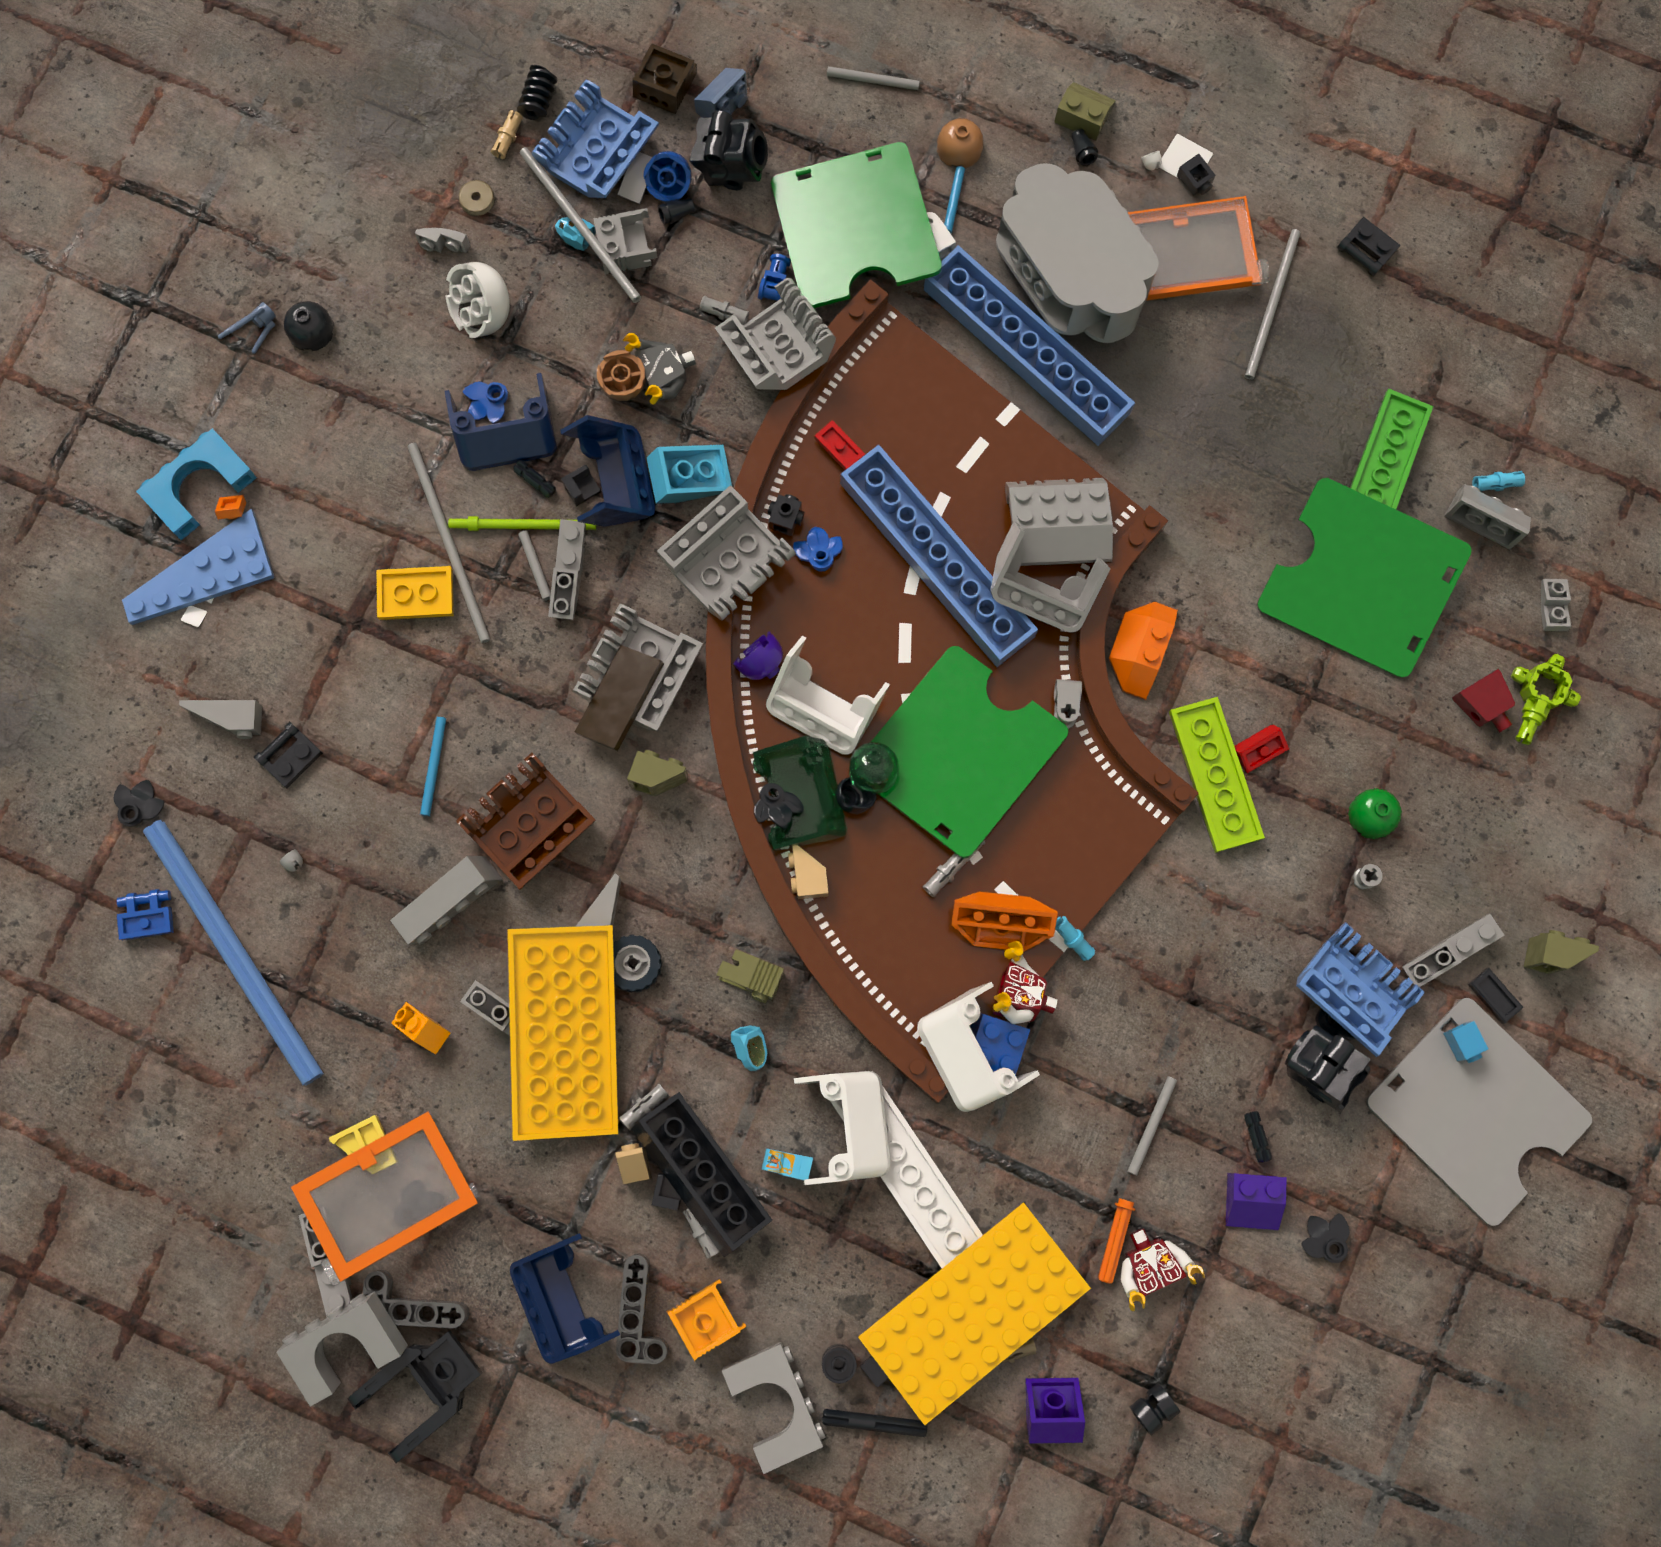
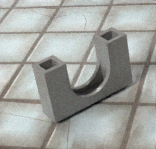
M375 1291L367 1296L364 1293L356 1296L349 1302L350 1305L343 1309L339 1306L327 1314L328 1318L322 1321L318 1318L305 1326V1331L299 1334L297 1331H294L282 1340L284 1344L276 1353L309 1406L332 1395L341 1384L324 1354L323 1343L326 1336L333 1333H346L354 1336L362 1343L377 1369L400 1357L407 1348L406 1341Z
M781 1342L722 1368V1373L732 1396L762 1383H773L785 1389L793 1401L794 1414L789 1425L781 1432L753 1445V1450L763 1474L822 1448V1439L826 1438L820 1422L814 1423L811 1414L815 1410L810 1398H804L800 1389L804 1387L799 1371L793 1372L790 1364L794 1361L789 1347H783Z

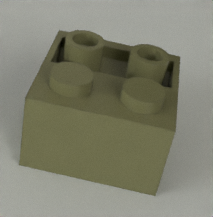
M645 750L644 753L637 751L627 780L631 789L655 797L687 782L688 773L686 767L683 766V762L673 758H669L666 761L659 758V754Z
M1549 930V933H1540L1538 936L1529 938L1524 968L1546 974L1567 970L1598 952L1599 946L1590 944V940L1586 938L1574 937V939L1565 937L1563 932Z

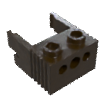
M651 43L635 77L632 79L633 97L676 114L680 103H682L697 74L695 60Z

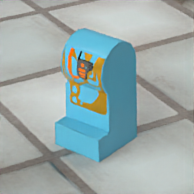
M766 1149L762 1170L805 1180L809 1179L813 1158Z

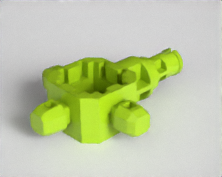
M1554 654L1547 663L1537 665L1530 671L1523 667H1516L1512 672L1511 678L1519 684L1523 683L1520 695L1523 701L1526 702L1522 709L1523 716L1521 719L1523 723L1515 737L1518 742L1523 739L1522 744L1530 745L1532 743L1537 726H1541L1542 722L1547 719L1550 709L1562 703L1570 707H1575L1579 704L1581 696L1572 689L1569 690L1572 683L1571 676L1568 672L1562 670L1565 663L1563 656ZM1540 674H1543V677L1549 680L1554 679L1553 683L1557 684V691L1552 700H1549V697L1543 694L1538 695V691L1535 690L1536 686L1534 684L1537 682Z

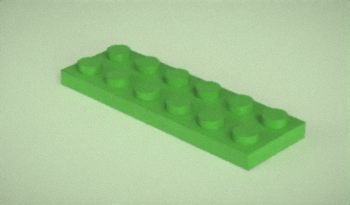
M1388 388L1350 488L1391 508L1397 509L1433 406Z

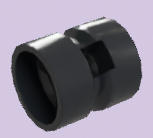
M834 1344L823 1353L822 1369L827 1379L838 1384L852 1379L856 1372L857 1364L855 1355L849 1347L843 1344Z
M1159 1383L1147 1392L1146 1399L1140 1397L1129 1406L1135 1417L1151 1436L1163 1427V1420L1170 1421L1180 1413L1177 1405Z

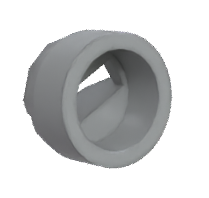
M294 849L280 860V864L287 871L295 872L297 870L294 866L298 865L301 868L303 858Z

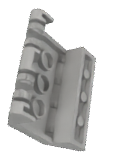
M786 278L774 286L781 299L744 325L740 323L734 314L715 327L757 389L787 390L826 363L836 342L834 334L826 324H822V318L810 302L807 301V298L801 295V290L791 278Z
M1087 478L1083 479V482L1077 483L1074 479H1068V482L1066 480H1044L1043 483L1035 481L1034 485H1027L1025 481H1020L1019 484L1017 482L1005 483L1006 503L1010 506L1011 524L1013 521L1017 522L1025 531L1017 548L1022 558L1021 566L1093 563L1097 557L1104 562H1112L1113 522L1108 485L1104 478H1092V481Z
M731 485L657 550V553L674 576L711 614L720 620H723L730 614L727 608L732 611L737 608L734 600L731 599L734 595L743 600L747 599L749 596L746 592L752 594L767 580L765 576L770 578L774 574L768 565L772 562L782 567L785 564L784 560L789 561L796 554L794 549L783 538L779 541L748 509V502Z
M619 604L614 613L619 618L613 616L610 622L623 631L622 636L619 637L613 631L605 630L603 635L607 639H600L591 656L596 661L589 660L587 663L592 670L600 674L599 679L596 680L589 674L582 673L580 679L586 684L578 681L573 692L590 703L620 645L657 658L664 665L640 708L633 725L658 732L703 643L683 633L677 636L638 617L636 610Z

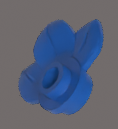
M475 382L463 390V394L472 400L468 412L472 414L475 420L488 417L489 421L494 424L503 417L505 413L504 403L508 399V391L503 384L493 382L487 385L483 382ZM494 393H500L498 398L492 397Z
M813 527L809 531L807 541H797L793 544L796 556L802 561L809 562L817 571L828 570L833 564L834 557L841 553L843 547L841 537L829 538L826 531L820 527Z

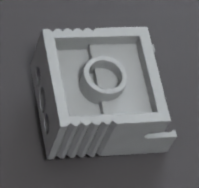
M647 208L618 213L616 215L613 214L612 216L608 215L607 217L603 216V218H593L598 241L621 271L652 266L650 259L657 258L656 248L653 250L648 248L642 220L649 218ZM603 263L604 272H605V275H606V274L610 273V271L607 269V267H606V266L604 265V263Z

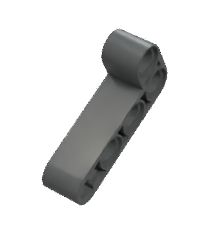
M640 1253L630 1256L624 1264L618 1323L620 1335L617 1336L616 1353L625 1362L659 1364L665 1359L669 1349L667 1342L663 1338L643 1336L650 1262L645 1255ZM636 1259H639V1264L644 1265V1269L638 1272V1279L643 1278V1282L637 1280L628 1281L629 1278H634L635 1269L631 1268L630 1264L634 1263ZM631 1286H636L641 1290V1298L637 1301H633L628 1297V1289ZM632 1313L638 1317L639 1324L637 1327L630 1328L626 1325L625 1317L627 1314ZM626 1341L633 1342L636 1346V1353L626 1355L622 1349L623 1343ZM653 1343L661 1345L663 1349L662 1356H651L649 1346Z
M386 1270L373 1271L364 1280V1295L367 1296L375 1291L395 1325L457 1328L469 1318V1309L463 1302L392 1297L393 1277ZM376 1275L381 1276L384 1280V1286L381 1290L376 1289L373 1285V1279ZM399 1304L405 1305L408 1309V1315L405 1319L397 1315ZM425 1306L433 1308L435 1315L432 1320H427L423 1316ZM455 1308L456 1312L461 1314V1317L456 1319V1321H454L453 1316L442 1317L443 1313L454 1311Z

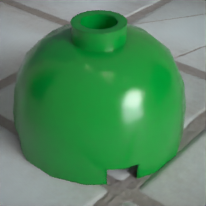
M1374 788L1365 790L1355 797L1349 806L1348 816L1351 826L1354 829L1356 828L1363 837L1379 839L1395 831L1401 821L1402 810L1399 801L1392 793L1384 789Z

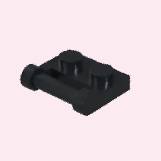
M1363 217L1340 242L1337 249L1351 255L1369 269L1368 273L1374 277L1399 249L1400 244ZM1351 242H1353V243H1355L1357 246H1359L1362 250H1364V251H1365L1366 253H1368L1371 257H1373L1375 260H1377V262H1375V261H1373L1371 258H1369L1366 254H1364V253H1363L1362 251H1360L1357 247H1355L1353 244H1351Z
M290 721L284 726L286 729L261 753L258 752L254 756V759L285 788H288L323 754ZM292 736L296 737L298 740L272 764L269 759Z

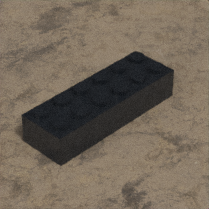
M680 1092L641 1118L631 1128L723 1257L729 1255L773 1221Z

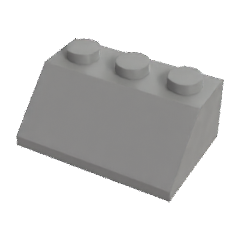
M1464 484L1456 492L1445 514V517L1509 550L1526 537L1530 531L1531 517L1525 515L1522 510L1511 508L1503 504L1500 499L1490 497L1482 493L1477 487Z

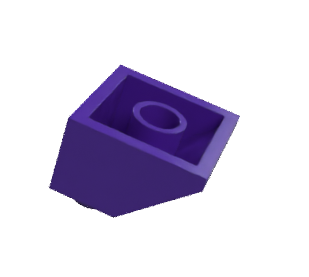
M1227 1173L1226 1226L1279 1230L1286 1206L1287 1177Z
M1026 1378V1421L1029 1444L1083 1443L1085 1417L1079 1378Z

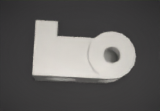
M927 212L940 260H942L955 249L956 241L940 218L933 212Z

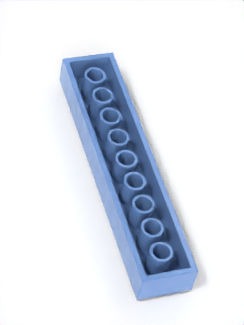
M959 245L941 261V272L936 276L925 279V292L1097 446L1131 414L1135 405L1131 398Z
M877 445L841 473V486L996 667L1000 666L1035 638L1038 631L1037 627L1024 613L995 601L991 595L993 576L880 445Z

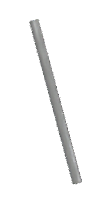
M1297 229L1291 230L1245 373V378L1253 380L1299 240L1301 232Z

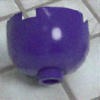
M768 632L767 637L762 635L743 651L745 657L742 660L738 657L733 663L740 673L749 679L760 680L766 676L771 679L780 671L778 665L783 659V650L774 635Z

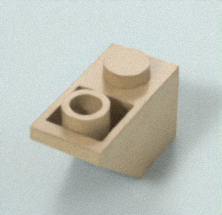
M798 845L792 846L793 853H788L789 868H795V878H791L792 893H797L798 900L827 897L826 868Z
M639 1143L621 1146L622 1151L616 1152V1158L623 1184L652 1179L645 1147L640 1148Z

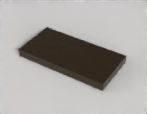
M620 645L574 732L579 736L618 751L664 663L657 658Z

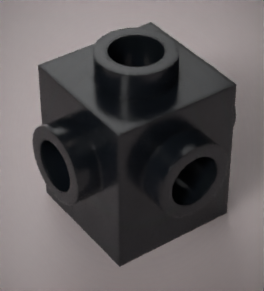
M778 494L776 502L771 501L767 515H770L768 521L769 529L793 536L796 525L800 526L804 518L805 512L802 511V502L795 496L789 494L782 496Z

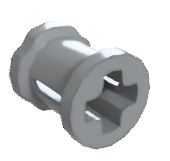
M1368 864L1357 869L1353 875L1354 884L1361 890L1370 889L1378 885L1382 880L1381 869L1374 864ZM1365 873H1369V874H1370L1369 877H1368V879H1369L1370 881H1368V882L1365 880L1366 877H1367Z

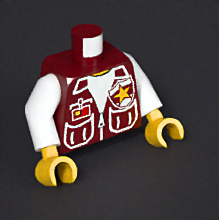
M1019 941L1009 943L1008 947L1010 949L1005 950L1004 956L1007 959L1012 958V962H1009L1002 973L998 993L994 996L996 1002L993 1006V1014L1005 1017L1011 1024L1032 1022L1040 1010L1053 1014L1057 1005V999L1044 995L1047 984L1046 980L1040 977L1028 965L1022 955V944Z
M1144 1228L1130 1234L1136 1248L1125 1253L1126 1259L1122 1263L1121 1283L1129 1298V1308L1131 1311H1135L1133 1302L1139 1301L1144 1309V1296L1187 1277L1185 1272H1188V1277L1192 1284H1197L1194 1277H1192L1195 1273H1200L1205 1278L1203 1269L1195 1265L1186 1252L1172 1242L1163 1241L1159 1238L1150 1241Z

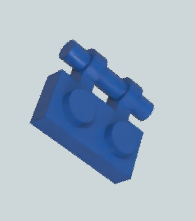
M155 889L150 890L146 894L137 895V893H129L126 897L117 898V906L119 908L127 907V913L117 914L119 940L174 933L172 908H161L162 901L171 900L170 890L160 891ZM150 903V909L138 911L140 904Z

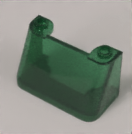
M803 736L753 752L755 772L767 778L768 783H775L781 786L784 792L795 794L801 800L804 807L802 813H792L791 822L786 830L777 825L771 827L768 839L773 850L780 851L793 848L792 846L795 845L804 846L846 835L847 828L843 809L839 806L835 795L838 785L831 753L823 739ZM770 792L771 797H777L774 792Z

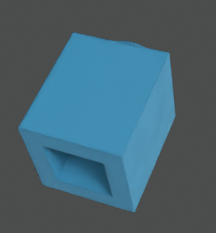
M1475 1021L1465 1022L1443 1033L1457 1061L1467 1060L1468 1063L1474 1062L1483 1057L1482 1052L1488 1050Z

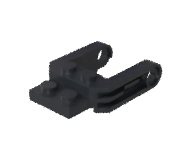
M451 1330L431 1346L413 1344L406 1348L400 1357L387 1364L347 1398L356 1410L404 1369L409 1367L412 1376L431 1401L439 1406V1410L388 1452L396 1464L463 1408L465 1388L483 1373Z

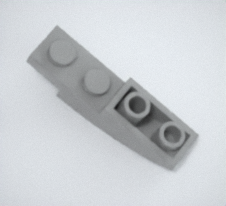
M560 519L556 565L553 568L548 617L574 620L584 561L586 523Z
M1487 914L1402 966V968L1413 981V985L1416 984L1421 987L1505 935L1491 914Z
M475 980L460 1002L510 1036L509 1002Z
M326 1207L319 1208L318 1210L343 1255ZM304 1213L298 1216L310 1264L315 1269L327 1317V1314L339 1306L344 1309L350 1305L349 1302L353 1299L350 1290L352 1284L350 1277L340 1282Z

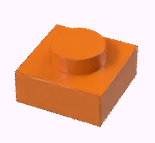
M244 495L220 497L215 509L217 519H236L242 517L246 506Z

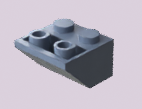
M725 68L694 99L695 112L702 118L712 117V113L715 111H724L731 115L737 107L741 108L747 100L746 72L743 69Z

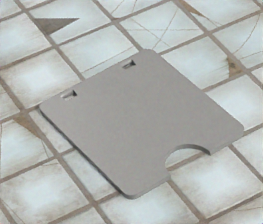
M1470 998L1460 999L1368 1095L1366 1100L1368 1108L1485 1224L1491 1226L1499 1225L1528 1194L1521 1184L1518 1174L1519 1162L1524 1153L1535 1147H1545L1556 1152L1559 1156H1563L1592 1123L1591 1114ZM1450 1020L1456 1027L1465 1022L1475 1021L1488 1050L1482 1052L1483 1057L1474 1062L1468 1063L1467 1060L1457 1061L1443 1034L1444 1031L1441 1029ZM1398 1075L1403 1080V1083L1394 1091L1388 1085Z

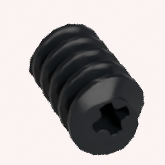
M531 65L524 84L525 87L522 90V96L519 100L520 104L517 107V112L529 120L546 117V109L550 106L548 101L552 99L551 93L555 90L553 84L557 83V77L545 67Z

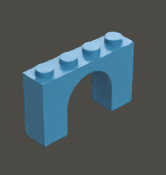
M213 428L208 432L202 433L193 445L183 449L176 459L162 466L159 473L153 478L145 480L136 491L180 540H183L200 525L185 509L179 497L180 486L190 473L200 469L214 470L221 474L237 493L257 478Z

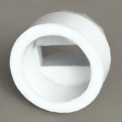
M1155 151L1142 157V162L1146 169L1154 171L1161 166L1160 151Z

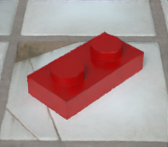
M833 420L814 436V439L844 470L848 469L865 455Z

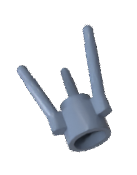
M262 302L250 314L219 334L218 338H224L252 320L259 328L265 326L252 349V353L255 354L269 331L275 326L272 320L276 315L269 306Z

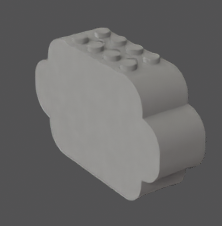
M1043 163L1029 167L1017 176L1013 197L1008 199L1003 207L996 238V248L1046 323L1060 334L1076 335L1085 332L1090 338L1103 343L1115 342L1129 336L1136 327L1158 269V257L1152 245L1146 241L1141 234L1140 228L1133 223L1127 210L1118 202L1115 193L1096 174L1087 171H1076L1067 174L1056 165Z

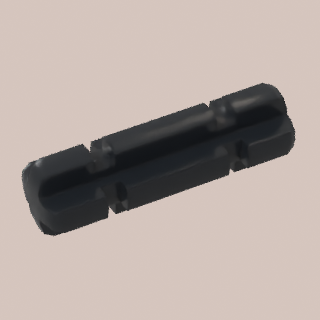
M519 460L514 465V472L520 477L523 476L526 482L538 491L540 490L544 496L550 498L555 493L556 487L549 481L547 482L534 469L529 468L525 462Z
M1252 1111L1246 1113L1244 1117L1246 1124L1250 1126L1248 1131L1253 1147L1257 1150L1255 1152L1257 1161L1263 1163L1272 1160L1271 1151L1267 1149L1268 1141L1263 1125H1260L1261 1118L1259 1112Z

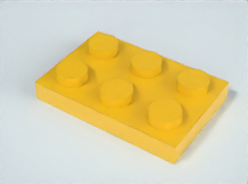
M451 566L377 570V618L379 620L454 616L453 569Z

